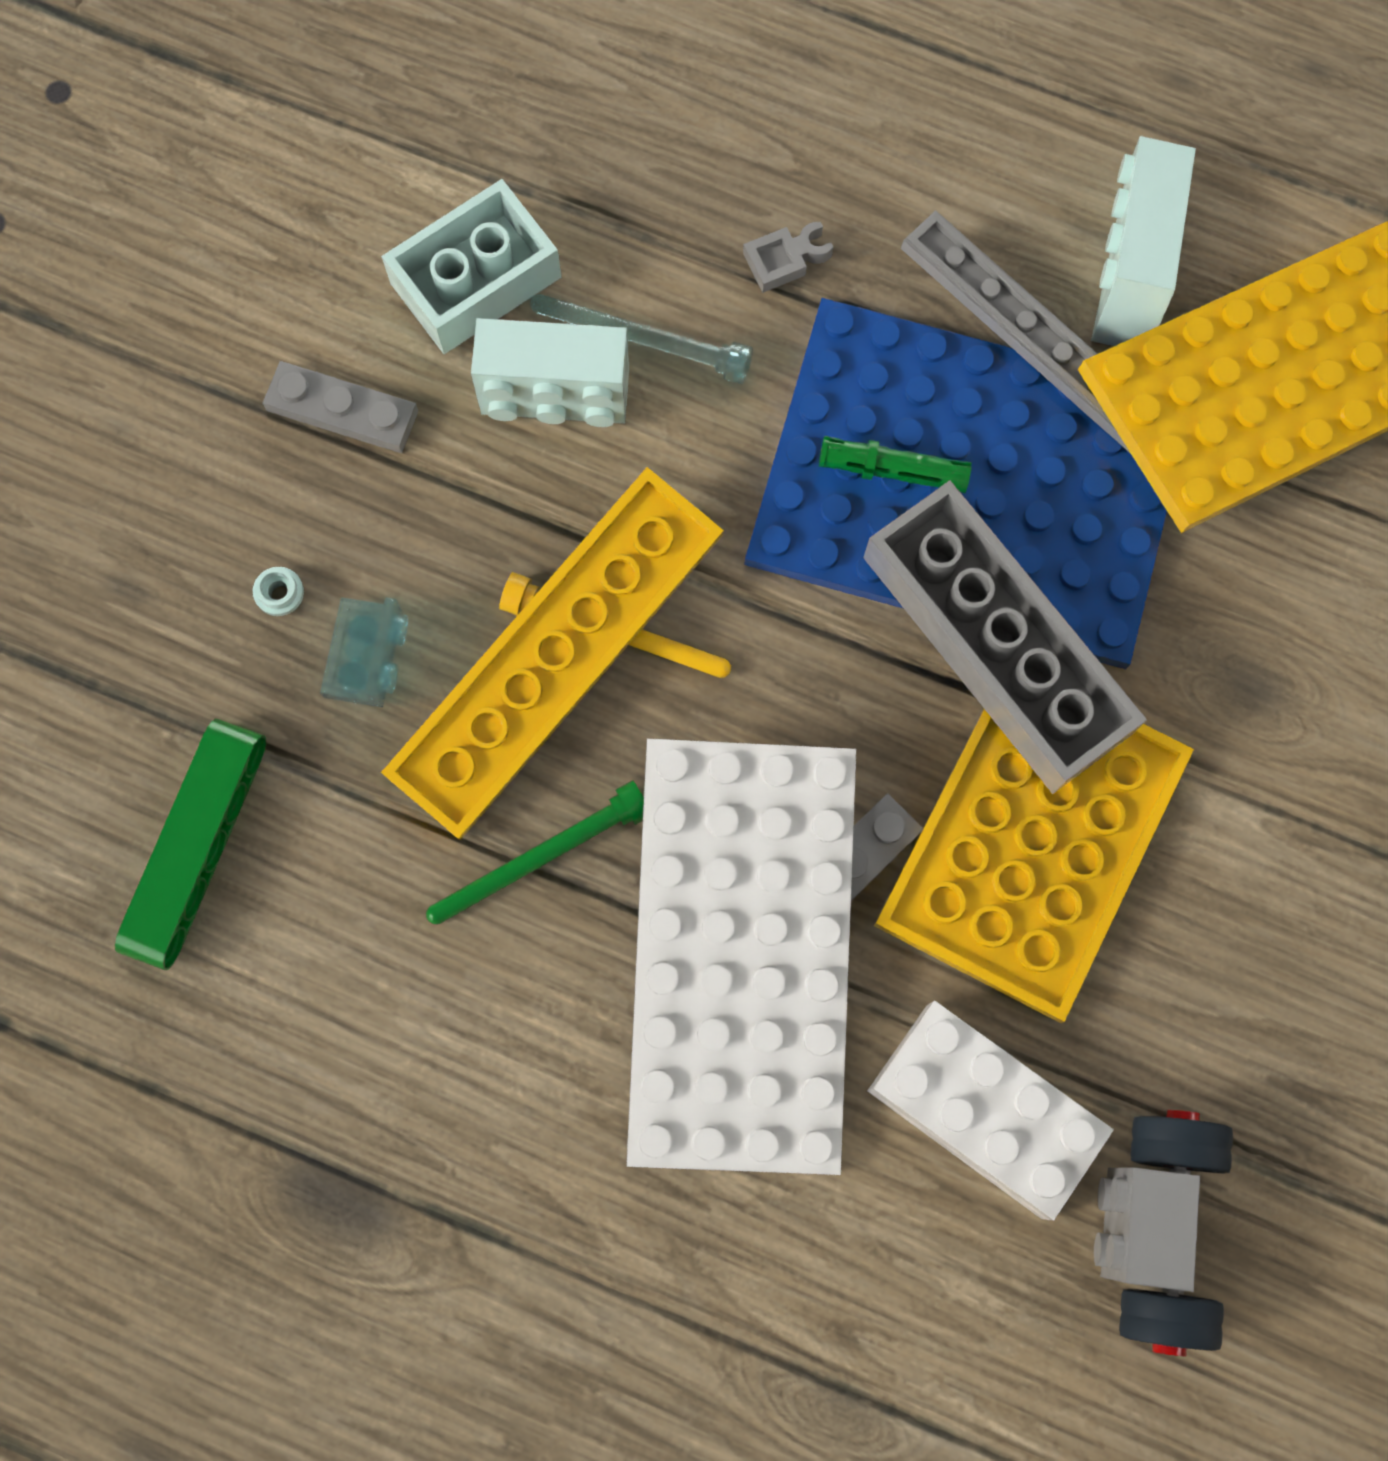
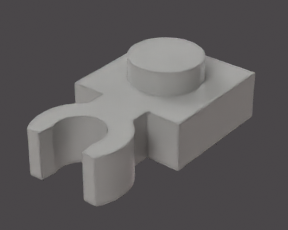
M821 222L809 223L802 229L800 235L792 238L788 228L785 227L743 245V255L762 293L805 276L806 261L820 264L832 257L833 245L831 242L819 247L810 243L811 240L822 236L823 225Z

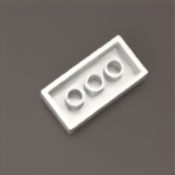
M935 1000L924 1008L867 1090L871 1095L1039 1218L1046 1220H1055L1114 1130Z

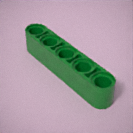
M216 718L208 725L120 925L115 941V951L117 953L162 970H169L173 966L181 952L262 761L266 748L265 735Z

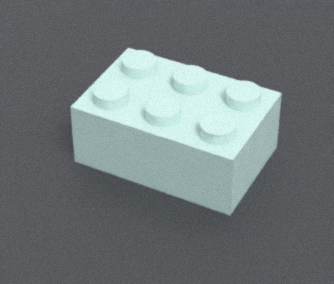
M500 179L381 256L390 284L443 354H446L475 335L476 318L499 319L561 278L558 249L503 179Z
M476 318L471 376L481 414L488 415L490 418L499 421H512L517 417L537 418L539 421L547 424H561L565 420L585 421L587 424L595 427H609L614 423L625 424L629 381L627 328Z

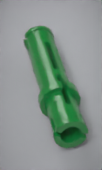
M824 435L818 467L862 474L861 478L872 480L873 476L939 488L948 481H951L960 493H966L972 463L879 446V441L868 440L866 444Z

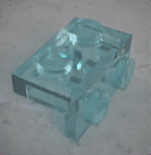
M341 597L320 691L323 698L383 707L386 693L392 694L397 682L398 665L392 663L396 645L402 646L404 644L408 628V617L403 615L396 599L386 597L384 604Z

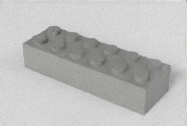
M951 481L945 483L869 538L863 557L1052 794L1121 744L1147 721L1145 716Z

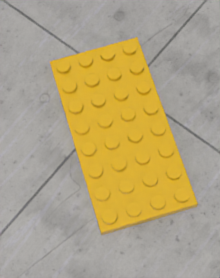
M1388 221L1085 359L1078 368L1082 378L1181 533L1388 431Z

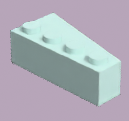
M1140 136L1133 155L1124 154L1117 178V183H1122L1124 186L1118 189L1112 208L1111 217H1115L1117 220L1111 226L1105 252L1109 253V258L1105 261L1100 278L1099 288H1102L1091 341L1116 346L1160 325L1176 287L1196 148Z

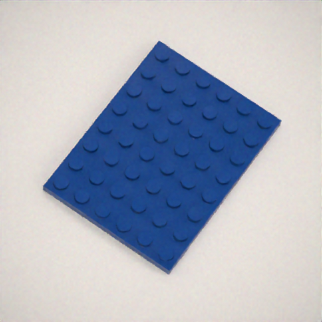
M821 298L744 565L903 608L863 557L869 538L936 491L939 487H930L873 476L872 480L861 478L862 474L818 467L824 435L866 444L868 440L879 441V446L927 454L951 460L968 461L972 463L971 474L966 493H961L1098 661L1126 670L1131 664L1167 513L1166 508L1133 456L1013 348Z

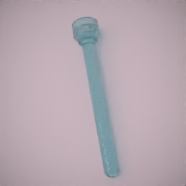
M542 294L533 296L530 301L531 309L534 312L568 323L627 328L628 341L715 366V372L722 373L723 379L742 385L749 371L753 347L733 342L731 346L723 344L720 348Z

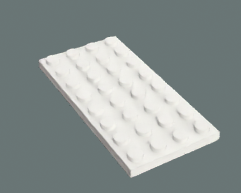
M647 739L627 1167L841 1175L856 749Z

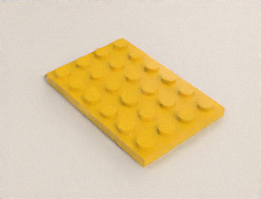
M983 709L874 926L1059 1023L1065 1022L1194 749L1143 724L1121 744L1052 794L995 721Z

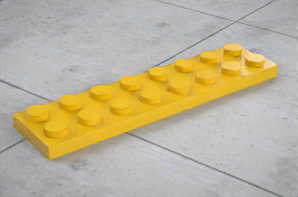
M646 467L381 773L455 837L461 840L724 535V530L651 469Z

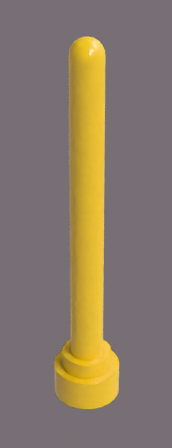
M512 572L503 589L499 609L518 615L537 594L540 587L533 585L531 578ZM644 629L629 644V646L718 678L727 677L731 672V664L724 658Z

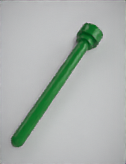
M632 780L615 790L617 795L609 799L610 805L431 905L426 911L427 920L434 925L445 922L619 822L623 826L632 821L634 825L642 822L644 797L636 783Z

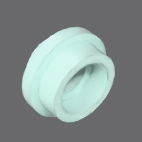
M272 567L263 571L257 577L253 586V597L256 604L263 612L272 616L290 614L298 608L304 596V587L299 576L294 571L285 567ZM279 586L287 587L288 591L284 598L279 600L272 599L271 595L275 588Z

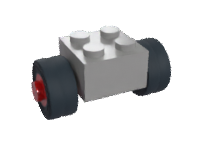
M1167 1110L1166 1117H1134L1132 1124L1131 1161L1137 1164L1171 1169L1170 1172L1133 1167L1108 1168L1107 1178L1102 1177L1099 1182L1098 1208L1105 1211L1103 1233L1098 1232L1095 1238L1094 1262L1096 1266H1101L1100 1277L1127 1284L1163 1288L1162 1292L1139 1289L1123 1290L1121 1295L1122 1313L1119 1324L1120 1336L1130 1340L1152 1343V1352L1186 1357L1187 1349L1220 1350L1223 1337V1303L1212 1299L1184 1295V1291L1194 1292L1200 1176L1191 1175V1171L1230 1173L1232 1164L1231 1148L1233 1145L1232 1128L1223 1124L1200 1121V1113L1182 1110Z

